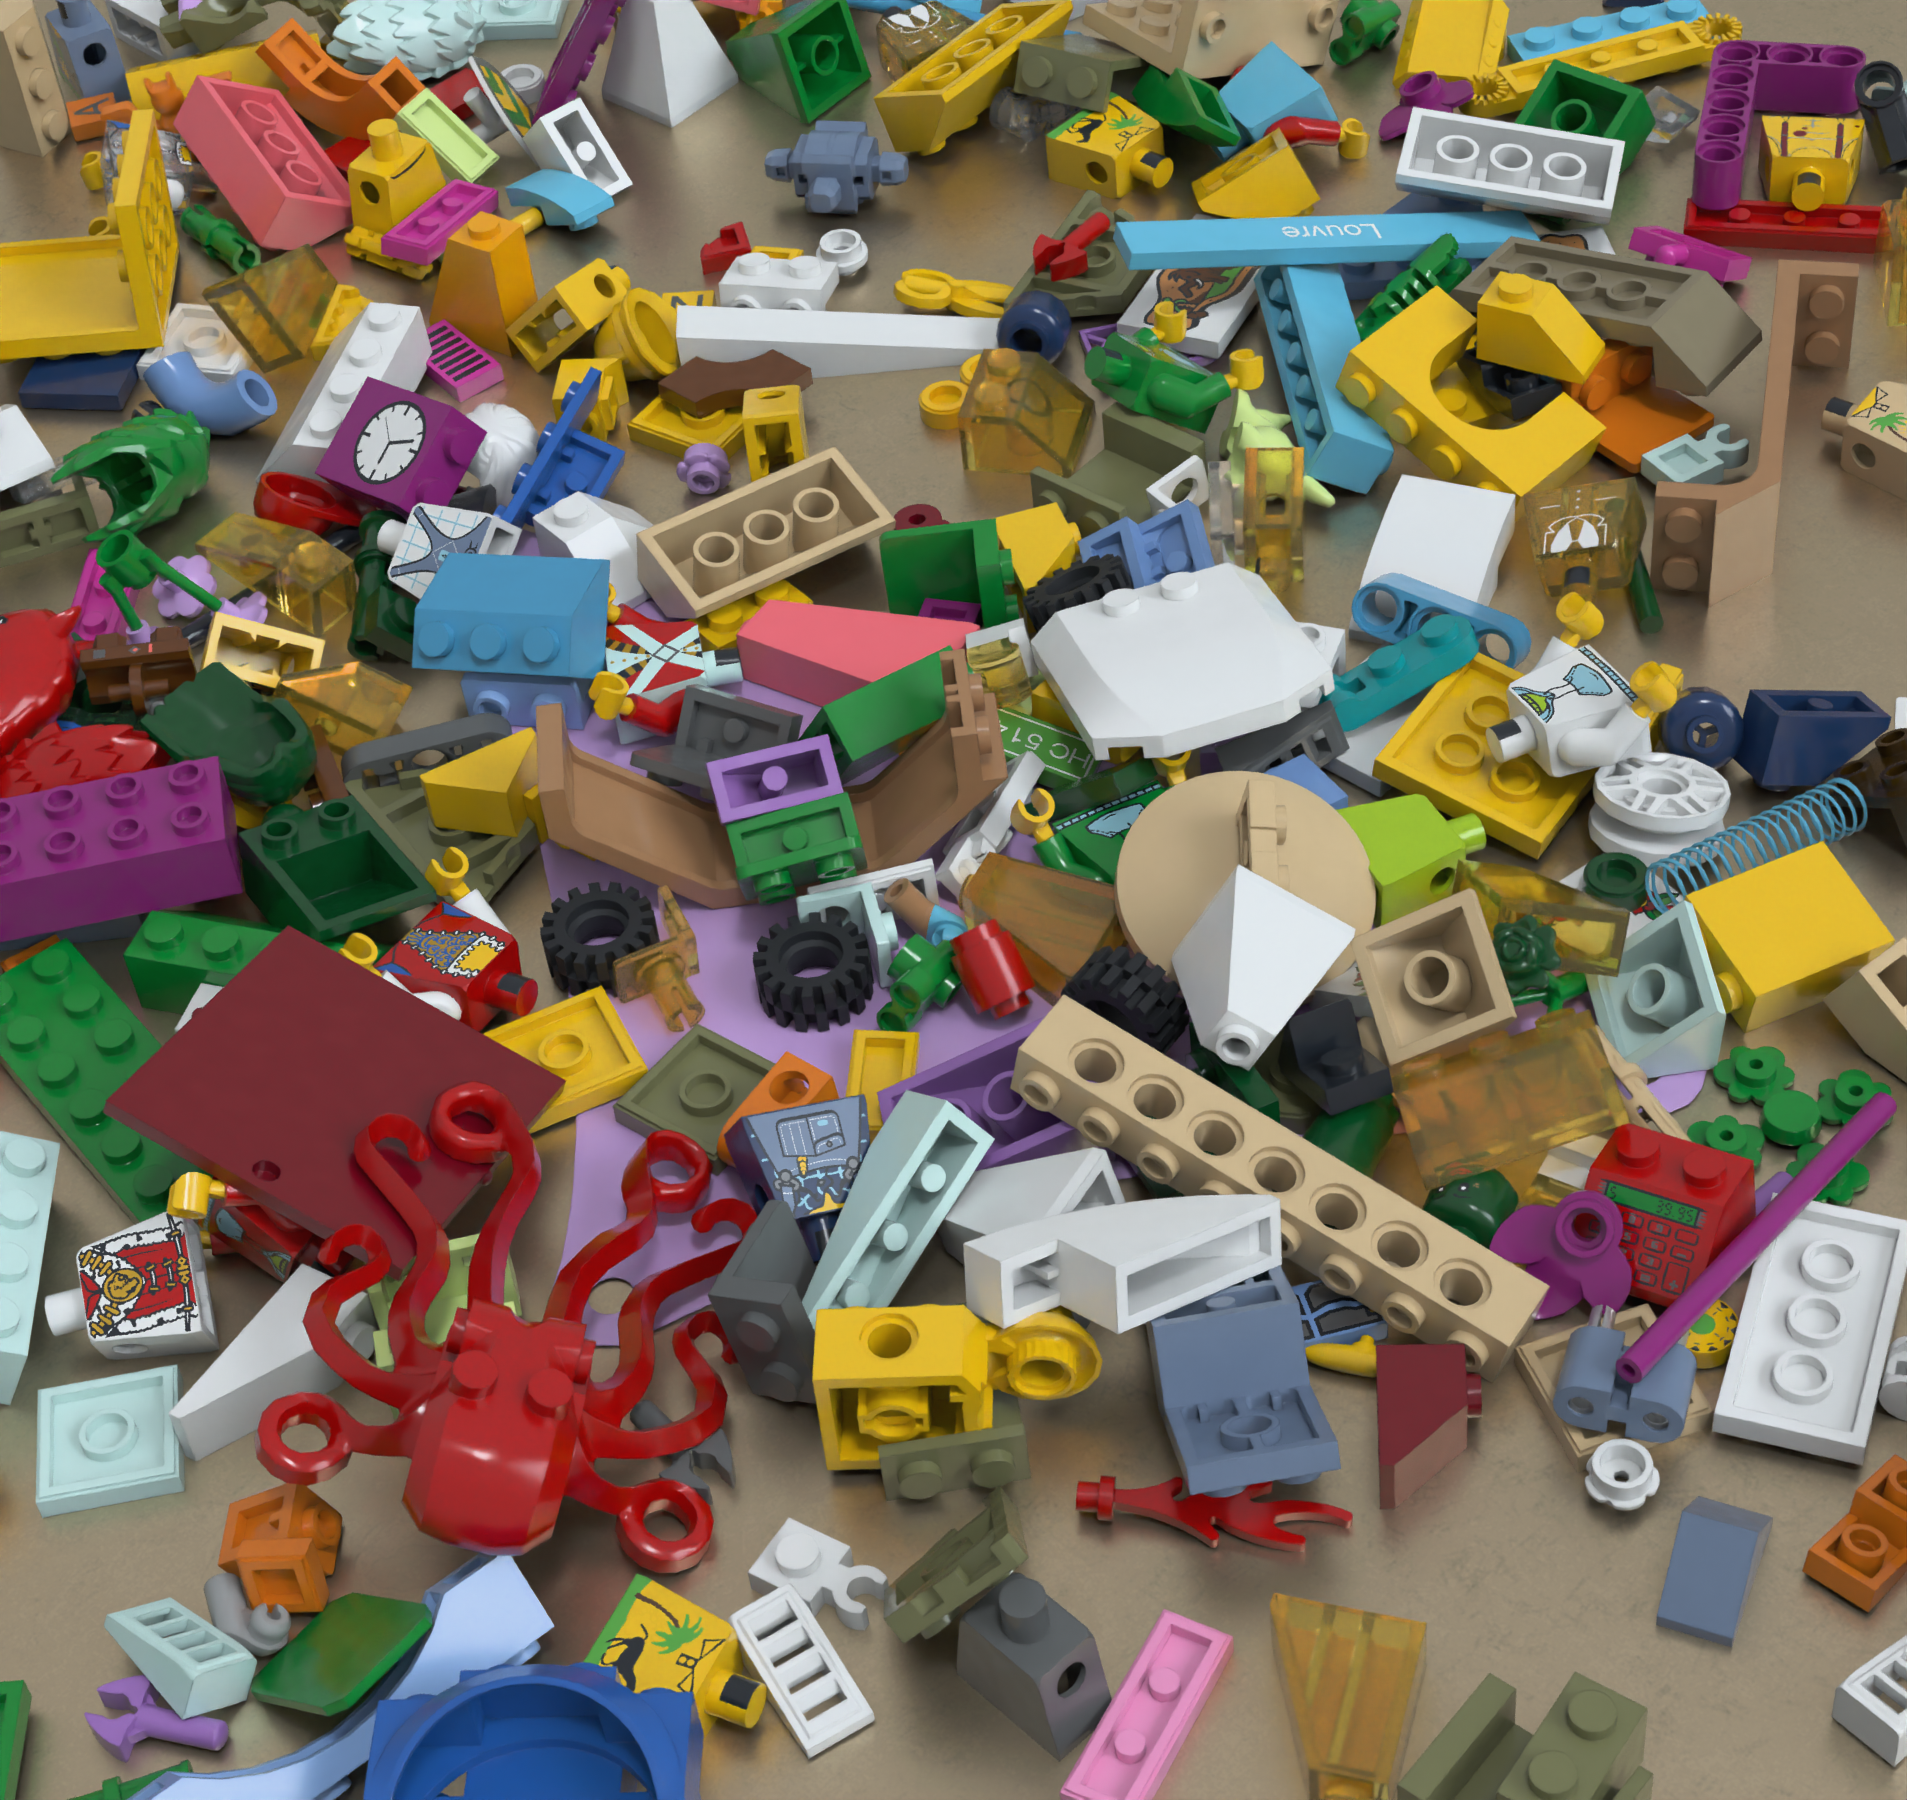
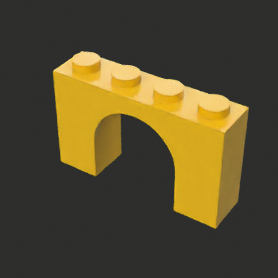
M1436 285L1349 351L1335 388L1344 394L1351 404L1359 407L1386 430L1393 440L1402 444L1428 466L1438 478L1449 483L1515 494L1516 523L1589 463L1606 427L1565 392L1525 423L1503 430L1475 427L1461 421L1446 410L1435 396L1430 381L1463 356L1476 328L1477 319Z

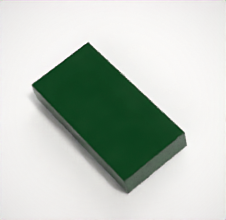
M1143 756L1061 785L1048 792L1055 802V810L1048 823L1119 799L1155 780L1154 776L1158 775L1152 759L1144 758ZM1032 802L1024 805L1029 814L1040 816L1033 807Z

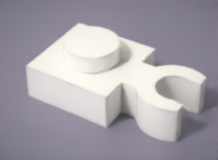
M791 1518L786 1520L748 1571L752 1590L765 1596L785 1584H792L814 1617L826 1603L836 1609L839 1620L845 1626L855 1630H865L869 1625L866 1606L860 1602L853 1601V1599L861 1594H871L877 1599L884 1601V1590L889 1587L886 1575L878 1568L869 1565L853 1566L854 1562L850 1546Z

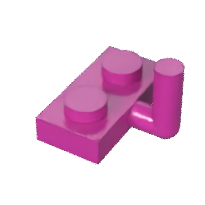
M1658 225L1635 227L1628 249L1645 254V260L1707 271L1721 287H1724L1726 281L1746 279L1753 259Z

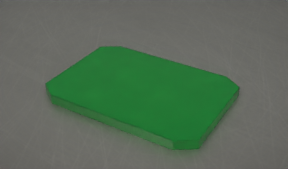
M354 1592L335 1599L253 1677L251 1693L258 1701L328 1717L346 1710L432 1626V1612L426 1604Z

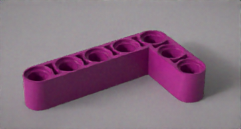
M1730 40L1716 45L1713 51L1695 145L1692 202L1701 208L1709 210H1725L1738 204L1741 196L1755 110L1847 114L1859 109L1857 107L1854 82L1858 72L1866 65L1865 53L1858 48L1844 45Z

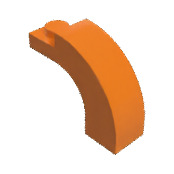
M293 18L270 36L255 52L290 88L283 97L294 110L318 127L345 138L350 136L361 140H369L367 132L369 124L379 119L393 120L402 108L426 88L397 56L374 75H360L341 67L322 50Z

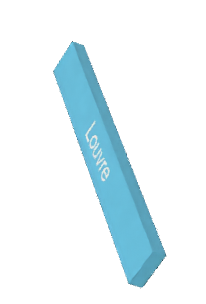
M1521 210L1116 222L1113 240L1128 270L1413 261L1441 235L1451 233L1459 244L1458 254L1454 256L1456 259L1459 257L1462 259H1487L1511 236L1540 241Z

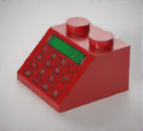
M1621 1121L1590 1166L1584 1190H1593L1606 1195L1617 1205L1621 1212L1624 1228L1619 1247L1632 1268V1283L1629 1295L1669 1307L1756 1217L1754 1160ZM1581 1213L1576 1216L1574 1227L1580 1236L1594 1238L1599 1235L1601 1225L1596 1216L1590 1213Z

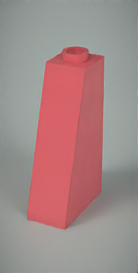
M769 599L751 619L743 623L736 637L744 679L823 707L951 645L953 650L964 649L966 662L971 667L966 649L965 634L979 631L981 628L980 625L971 622Z

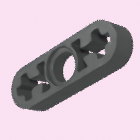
M481 713L360 743L348 749L341 759L343 782L346 783L350 780L362 778L365 789L400 784L399 772L422 768L433 770L483 748L481 741L491 739L492 743L513 735L512 728L508 720L501 715ZM460 745L462 754L455 755L454 747ZM426 750H436L444 754V757L433 765L423 766L412 761L417 754ZM401 760L402 769L396 770L395 761ZM373 769L375 775L366 776L364 770Z

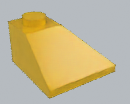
M1280 128L1191 183L1197 203L1203 212L1234 219L1307 217L1315 210L1312 204L1320 200L1315 187Z

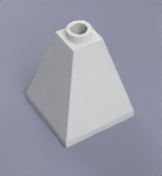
M691 0L626 1L621 9L601 89L603 99L673 128L739 82L737 72Z
M1238 864L1175 949L1171 959L1200 1045L1216 1053L1224 1062L1240 1066L1249 1071L1354 938L1356 929Z
M1093 1147L974 1171L937 1231L946 1251L964 1265L963 1243L1005 1228L1049 1216L1093 1207L1126 1203L1106 1150ZM1072 1311L1075 1321L1086 1329L1091 1320Z

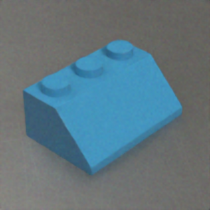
M449 553L415 607L412 668L594 679L598 672L604 671L610 560Z

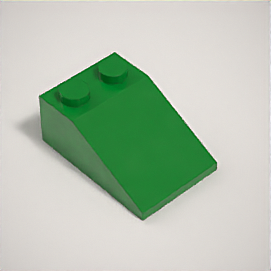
M1553 59L1514 123L1625 141L1619 175H1621L1635 159L1654 128L1656 121L1643 90ZM1534 214L1542 218L1548 219L1550 221L1556 222L1558 224H1561L1563 226H1565L1571 220L1567 218L1543 214Z

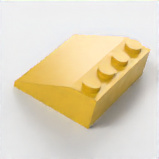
M316 29L305 31L321 47ZM267 39L218 49L205 54L199 53L130 68L125 73L132 103L138 110L154 109L151 97L143 82L144 78H149L152 83L166 79L165 73L167 71H170L177 87L181 89L184 95V99L197 75L208 77L225 71H231L232 82L276 89L283 96L290 88L255 53ZM154 109L155 120H159L161 114Z

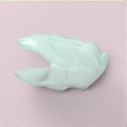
M356 0L349 3L340 12V17L346 19L334 29L332 34L334 40L326 46L327 54L347 60L348 62L343 64L344 68L360 75L377 74L397 56L419 81L429 77L440 78L450 70L460 69L468 62L467 58L473 56L476 44L485 41L482 28L487 19L480 15L481 3L479 1Z

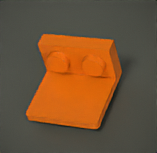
M1607 338L1604 340L1605 354L1583 385L1555 378V380L1561 382L1563 392L1606 427L1596 451L1631 473L1641 471V457L1643 454L1687 433L1696 438L1714 426V414L1675 390L1656 387L1655 378L1651 376L1653 347L1650 346L1635 347L1627 344L1625 341Z

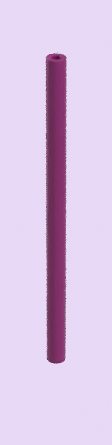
M1883 1092L1875 1093L1617 1360L1616 1370L1624 1380L1630 1383L1640 1382L1897 1111L1896 1102L1891 1096Z

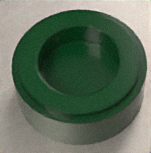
M1611 852L1594 857L1587 863L1583 872L1582 892L1586 902L1594 909L1608 914H1626L1637 910L1646 902L1648 897L1645 885L1647 867L1641 860L1626 853Z

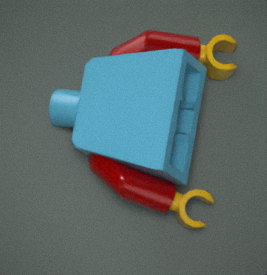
M1272 41L1247 65L1237 67L1229 82L1219 91L1241 136L1236 146H1211L1218 157L1224 162L1246 145L1248 147L1278 128H1280L1292 149L1309 144L1335 147L1338 144V152L1347 158L1360 159L1367 155L1370 136L1368 133L1363 132L1361 122L1355 118H1349L1344 120L1340 127L1337 122L1338 118L1322 86Z

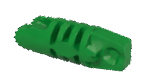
M1451 233L1441 235L1406 267V271H1401L1384 287V292L1380 291L1372 297L1367 308L1355 320L1361 342L1436 285L1449 294L1472 273V268L1465 258H1454L1458 254L1459 244Z

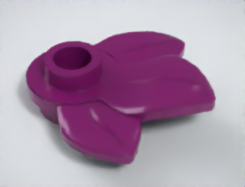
M1424 71L1413 75L1399 89L1401 95L1399 105L1383 117L1379 126V136L1382 141H1389L1402 133H1406L1413 107L1453 113V108L1473 98L1474 90L1472 85L1466 80L1446 83L1444 79L1438 78L1434 71Z
M1593 1190L1573 1192L1565 1196L1556 1207L1536 1204L1525 1205L1513 1212L1500 1225L1491 1241L1490 1251L1507 1261L1527 1264L1525 1272L1550 1286L1535 1320L1563 1314L1577 1305L1583 1297L1593 1307L1603 1305L1602 1314H1605L1606 1306L1611 1307L1617 1313L1631 1290L1632 1268L1619 1247L1624 1228L1623 1218L1617 1205L1600 1192ZM1581 1213H1590L1596 1216L1601 1225L1599 1235L1594 1238L1580 1236L1574 1227L1575 1217Z

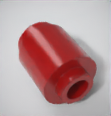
M996 918L949 940L955 956L950 958L977 1014L990 1009L994 1019L997 1020L1030 1004L1025 991L1035 987L1036 984L1010 931L1002 932Z

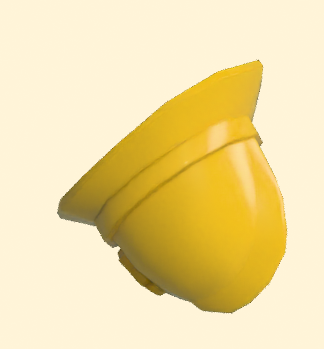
M640 287L628 290L623 301L614 305L613 312L599 326L594 337L593 347L595 355L593 359L621 358L626 382L648 378L655 381L667 377L681 367L676 340V309L654 292Z

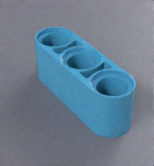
M1392 572L1379 576L1358 590L1352 601L1351 611L1354 621L1359 628L1369 635L1392 644H1396L1420 630L1423 624L1431 618L1432 612H1438L1452 616H1462L1468 619L1480 644L1478 652L1512 669L1516 668L1526 659L1531 649L1532 641L1529 630L1517 618L1403 574ZM1378 590L1387 592L1395 600L1397 606L1395 618L1386 617L1376 607L1375 596ZM1488 634H1496L1504 638L1510 650L1508 660H1498L1491 656L1486 647V637Z

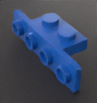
M590 367L581 383L573 381L570 384L561 404V411L564 413L557 424L551 421L547 423L536 447V452L539 455L533 465L525 462L521 466L511 490L514 497L508 507L500 504L493 513V516L522 529L525 523L534 527L533 516L577 491L604 499L624 464L626 452L580 431L597 402L602 371Z

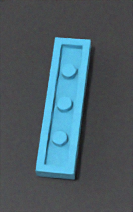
M1669 0L1665 3L1646 7H1628L1621 12L1598 17H1580L1570 23L1551 27H1533L1526 32L1508 35L1507 54L1513 63H1518L1681 20L1685 23H1690L1698 20L1700 16L1706 18V14L1709 13L1699 0Z

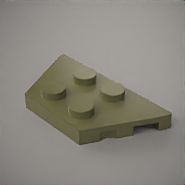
M1087 190L1053 235L1052 239L1063 240L1094 213H1104L1110 220V228L1084 249V251H1087L1088 270L1065 280L1051 282L1050 264L1038 275H1035L1033 262L1003 302L1004 312L1011 301L1024 292L1039 290L1051 293L1060 299L1069 311L1070 317L1123 313L1152 272V270H1128L1113 240L1116 222H1137L1134 216L1122 208L1114 211V213L1101 206V195L1099 193Z
M422 768L399 772L400 784L370 789L364 788L362 778L344 783L349 796L353 795L424 877L431 859H435L440 867L448 872L445 870L442 862L447 848L455 847L461 850L469 862V868L463 881L471 892L477 888L487 903L539 843L535 824L528 816L517 838L435 827L430 819L419 775L430 770ZM436 895L437 904L441 901L451 905L455 904L451 896Z
M998 1486L982 1500L987 1507L983 1512L959 1531L955 1528L948 1531L924 1556L884 1590V1620L903 1644L918 1633H921L925 1639L937 1634L961 1612V1604L982 1590H989L998 1585L1029 1558L1019 1510L1001 1486Z

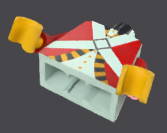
M609 582L608 623L605 646L608 671H601L596 674L588 694L595 701L594 709L600 718L604 720L616 719L621 744L632 743L656 735L670 737L675 734L678 729L687 685L699 684L712 687L743 681L737 646L702 652L697 624L692 621L661 622L647 618L624 603L615 606L612 602L615 599L616 590Z

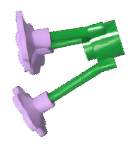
M129 530L114 532L101 543L97 550L96 562L105 571L99 579V584L113 597L128 624L126 633L130 638L128 641L129 645L150 642V634L159 627H149L146 620L139 619L123 589L125 587H130L133 590L142 589L149 585L156 575H158V578L154 582L152 593L159 600V613L167 619H175L180 615L188 619L194 618L201 613L204 605L211 609L210 614L212 617L214 612H220L262 624L267 617L268 610L264 607L267 597L261 592H255L249 598L243 597L236 604H233L224 597L220 599L214 597L213 594L217 588V581L210 574L211 563L204 556L195 555L189 559L177 556L167 564Z

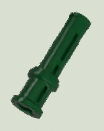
M389 510L371 511L363 516L359 525L358 534L363 542L362 547L355 553L353 568L359 578L347 649L354 658L362 661H374L379 658V654L381 656L384 654V649L364 639L368 596L379 585L392 590L394 584L393 581L389 580L387 572L393 556L378 549L377 536L379 530L390 519L404 524L407 523L401 515Z

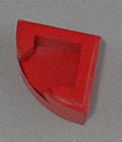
M743 222L723 227L719 230L720 237L709 245L708 243L703 245L700 252L703 275L726 271L737 256L751 253L752 250Z

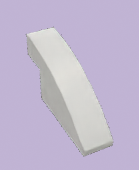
M1262 1194L1200 1195L1150 1199L1078 1210L999 1230L963 1243L967 1308L978 1316L1004 1329L1037 1312H1045L1061 1305L1120 1334L1282 1265L1280 1199L1272 1195Z

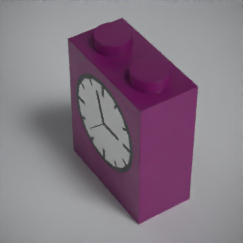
M367 376L318 465L315 474L350 498L378 509L393 511L408 520L412 508L418 503L448 506L487 431L453 406Z

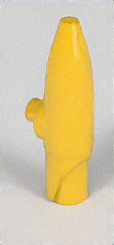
M1363 1335L1360 1341L1354 1342L1352 1345L1319 1343L1305 1348L1307 1360L1316 1365L1344 1373L1376 1377V1346L1374 1345L1375 1340L1371 1336Z

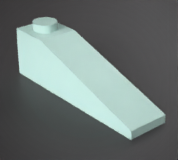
M906 1090L871 1143L802 1300L814 1331L817 1309H844L851 1306L866 1308L889 1306L995 1140V1138L947 1100Z

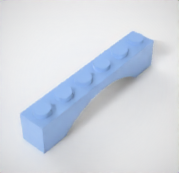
M479 1553L425 1591L421 1603L426 1604L432 1612V1626L394 1663L393 1667L365 1702L331 1731L291 1754L249 1768L211 1773L167 1771L127 1800H334L352 1784L348 1774L369 1760L378 1700L407 1699L416 1694L437 1696L459 1683L460 1670H488L493 1666L504 1664L522 1665L540 1650L541 1646L536 1639L555 1626L511 1556H493Z

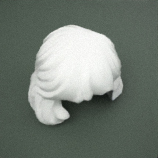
M484 402L478 405L471 413H466L465 415L487 431L467 471L480 480V487L491 484L496 489L497 507L500 504L508 507L514 497L511 490L518 471L525 462L533 465L539 455L536 452V447L540 437L532 422L522 413L504 404L496 405L495 403ZM467 486L466 491H469V490H472V489H476V488H472V487H470V486Z

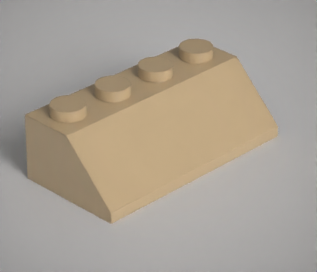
M833 446L636 533L638 580L666 617L696 619L875 538L886 531H890L895 528L896 520L840 451Z

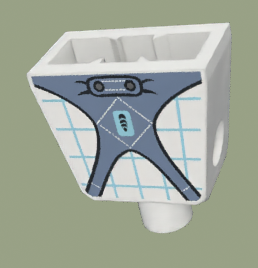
M418 503L412 508L406 524L390 519L382 525L377 536V546L381 552L393 556L387 571L389 580L421 599L449 553L513 555L522 529L488 513Z

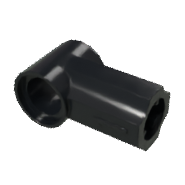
M1874 61L1865 65L1856 76L1854 84L1857 107L1862 114V118L1865 119L1864 125L1879 174H1895L1907 170V96L1900 70L1890 62ZM1878 82L1889 83L1894 87V92L1890 97L1881 101L1871 100L1865 95L1866 91L1871 85Z

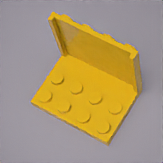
M154 109L133 110L129 130L122 131L123 154L117 155L119 178H113L112 180L114 202L107 205L108 224L111 234L0 243V364L10 363L18 358L43 356L46 359L57 360L71 354L96 352L99 355L107 356L120 353L122 350L164 347L180 245Z

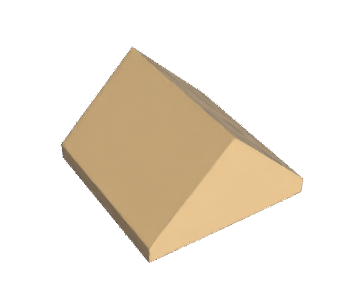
M1468 888L1356 936L1350 941L1391 1067L1396 1068L1483 1050L1517 1019L1474 889Z

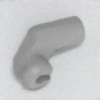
M232 1573L215 1575L205 1583L203 1590L214 1627L243 1645L251 1654L257 1656L273 1654L286 1645L289 1639L291 1617L283 1606L276 1603L271 1613L267 1612L266 1603L258 1605L254 1610L247 1608L240 1579Z

